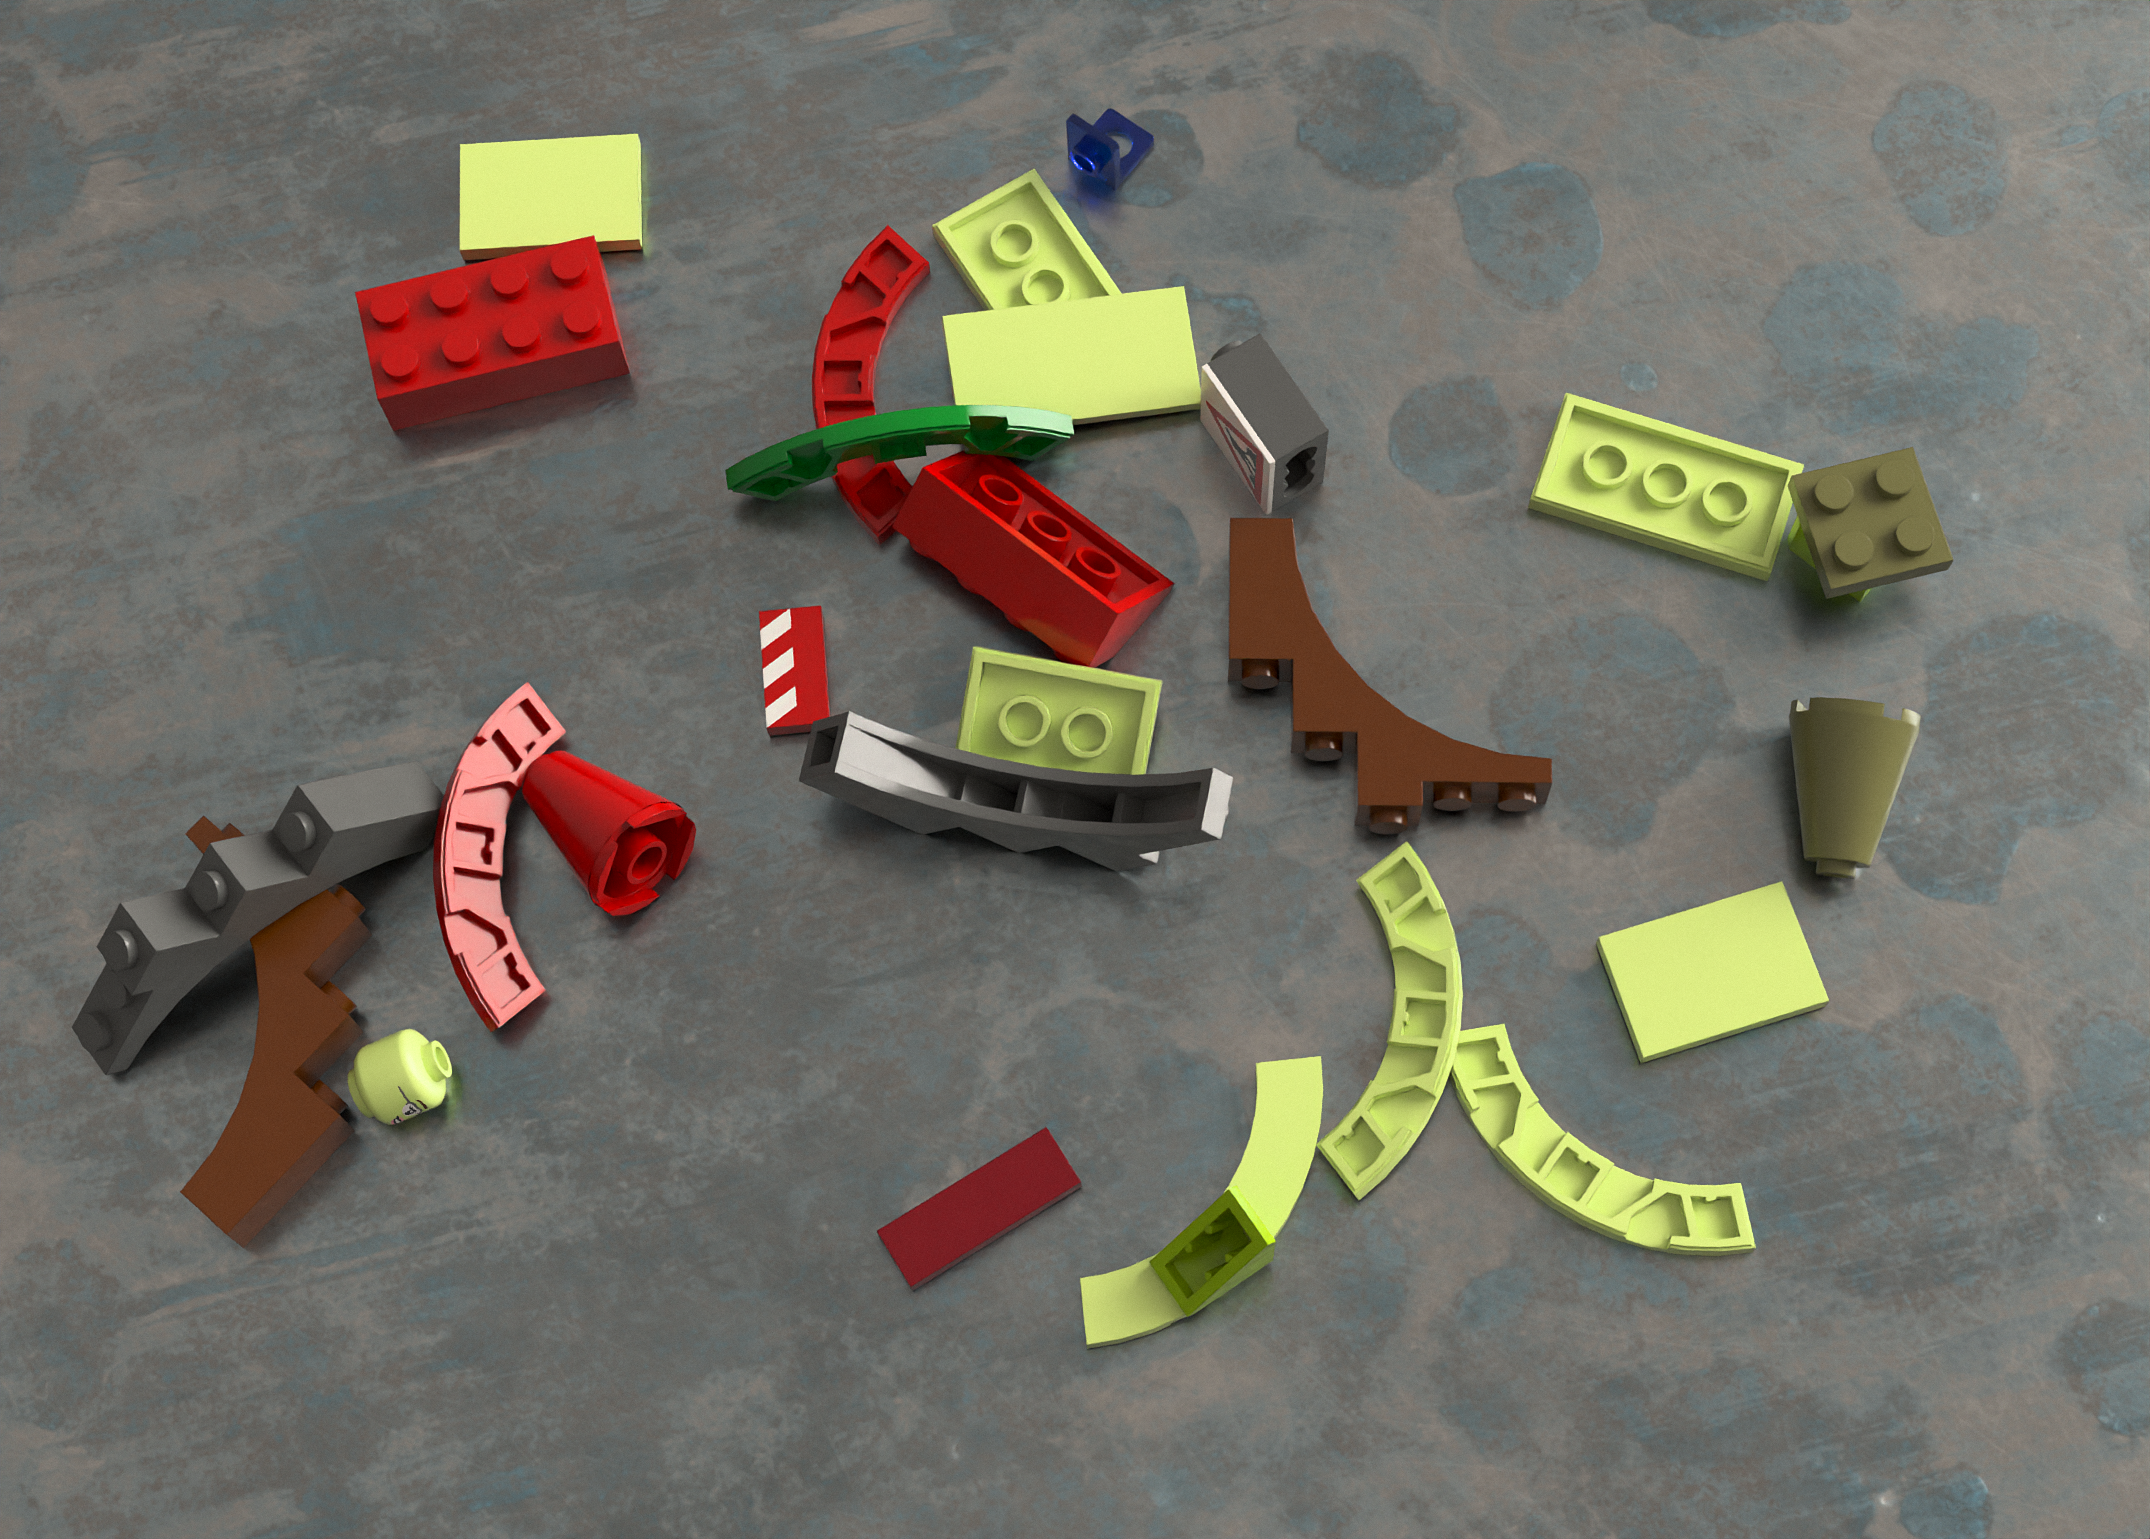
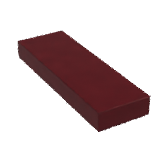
M1045 1127L877 1230V1234L910 1289L914 1291L1081 1188L1082 1184L1053 1136Z

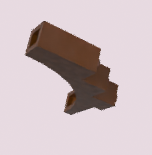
M1230 518L1228 681H1241L1242 685L1254 689H1267L1277 686L1279 682H1291V753H1305L1307 758L1317 761L1336 760L1341 758L1343 753L1354 754V826H1369L1372 832L1379 834L1404 832L1408 829V826H1419L1423 802H1433L1435 808L1447 811L1467 809L1472 806V803H1498V807L1506 811H1527L1535 808L1537 804H1546L1553 783L1551 758L1503 754L1454 740L1408 717L1364 682L1336 650L1312 608L1298 566L1293 518Z
M204 815L185 833L203 855L210 843L245 836L231 823H228L220 830ZM338 883L330 891L327 889L299 904L250 938L255 955L259 996L254 1055L239 1103L215 1148L180 1191L218 1228L243 1248L355 1131L340 1116L348 1105L319 1079L363 1033V1030L350 1016L357 1007L356 1004L329 980L372 934L359 918L366 910L365 907Z

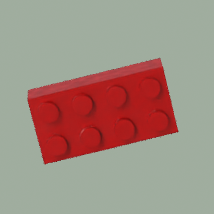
M594 235L355 292L377 400L393 431L630 374L606 270Z

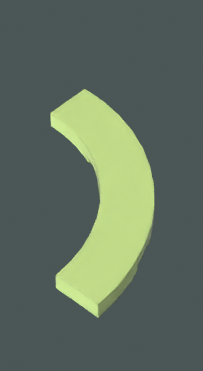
M1407 841L1356 880L1381 921L1389 950L1392 954L1396 989H1394L1393 1013L1387 1038L1388 1047L1374 1080H1370L1356 1104L1340 1123L1316 1144L1358 1200L1362 1199L1391 1172L1407 1154L1427 1125L1445 1088L1454 1062L1461 1029L1463 989L1461 962L1455 932L1444 901L1429 872Z
M1505 1024L1460 1031L1449 1079L1463 1110L1477 1134L1497 1160L1524 1187L1550 1207L1578 1224L1609 1238L1649 1250L1701 1256L1752 1253L1755 1250L1756 1246L1741 1183L1688 1185L1656 1178L1654 1180L1647 1179L1613 1166V1162L1589 1149L1568 1131L1565 1133L1538 1103L1539 1099L1532 1091L1519 1068L1510 1046Z
M1321 1056L1259 1062L1255 1066L1257 1094L1251 1135L1242 1161L1224 1193L1229 1188L1237 1185L1274 1239L1286 1224L1302 1193L1314 1158L1321 1124L1323 1098ZM1157 1254L1132 1266L1110 1273L1080 1278L1087 1349L1123 1343L1149 1335L1186 1317L1181 1307L1149 1263Z

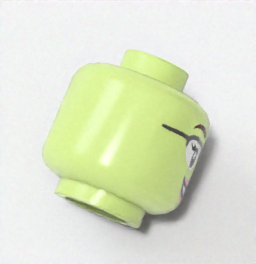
M401 1030L368 1044L358 1051L354 1059V1069L348 1073V1086L353 1101L364 1116L368 1118L375 1117L384 1124L394 1125L438 1107L446 1094L445 1079L451 1076L452 1067L445 1049L438 1041L429 1043L416 1030Z

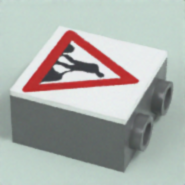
M1261 334L1254 336L1244 343L1239 340L1230 342L1219 349L1213 355L1211 361L1202 366L1200 421L1263 512L1268 515L1323 483L1329 430Z

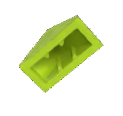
M1236 1185L1222 1194L1149 1263L1185 1315L1189 1317L1273 1261L1276 1241Z

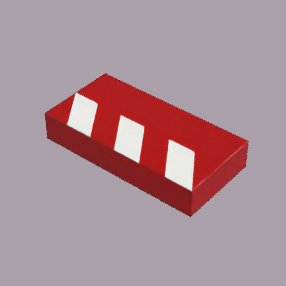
M810 606L759 611L768 735L811 732L813 721L831 717L822 607Z

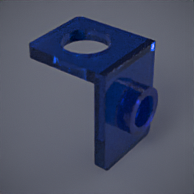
M1111 108L1107 109L1093 126L1076 114H1071L1066 120L1068 159L1083 173L1096 177L1114 190L1119 187L1154 145V136ZM1120 132L1127 135L1132 142L1130 152L1120 158L1119 144L1107 136V133Z

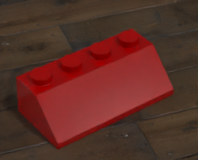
M963 450L923 467L892 528L909 540L911 547L916 552L927 558L935 559L955 574L958 582L965 589L974 594L984 596L1005 612V616L1011 624L1021 630L1034 634L1050 646L1055 656L1064 663L1095 668L1113 658L1167 597L1175 584L1004 456L966 454Z

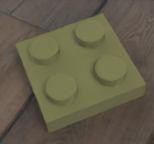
M1913 447L1791 476L1788 489L1826 599L1929 575L1950 568L1954 559Z

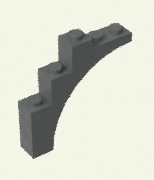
M845 712L813 721L799 782L922 835L961 827L1018 853L1058 845L1112 870L1122 871L1157 864L1159 852L1162 850L1220 840L1223 826L1229 814L1228 801L1233 777L1215 768L1181 773L1132 775L1091 773L1034 766L940 745L891 729L852 712Z
M417 761L299 784L272 830L210 843L185 888L120 902L97 945L98 950L106 961V965L72 1026L81 1045L91 1054L105 1075L127 1070L148 1037L175 1005L216 965L256 933L299 904L349 877L386 861L426 850L436 833L438 815L444 797L442 792Z

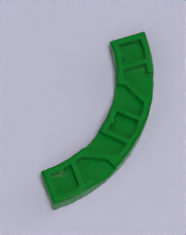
M953 405L894 411L829 425L769 446L726 469L728 490L736 493L778 501L805 486L837 475V464L868 455H873L875 464L927 456L926 446L963 444L966 454L998 455L1034 461L1069 440L1074 435L1071 415L1019 406Z

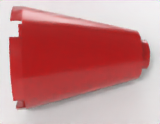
M555 751L536 758L526 770V778L522 790L524 799L593 903L610 915L631 914L649 905L660 896L652 888L666 874L675 880L684 869L694 847L696 827L694 822L687 817L684 809L677 803L566 751Z

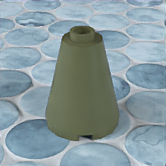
M1810 698L1809 710L1798 699L1791 702L1789 724L1804 859L1817 863L1816 874L1834 878L1854 879L1856 877V868L1870 867L1919 734L1921 715L1912 710L1902 708L1901 720L1883 717L1885 704L1846 698Z

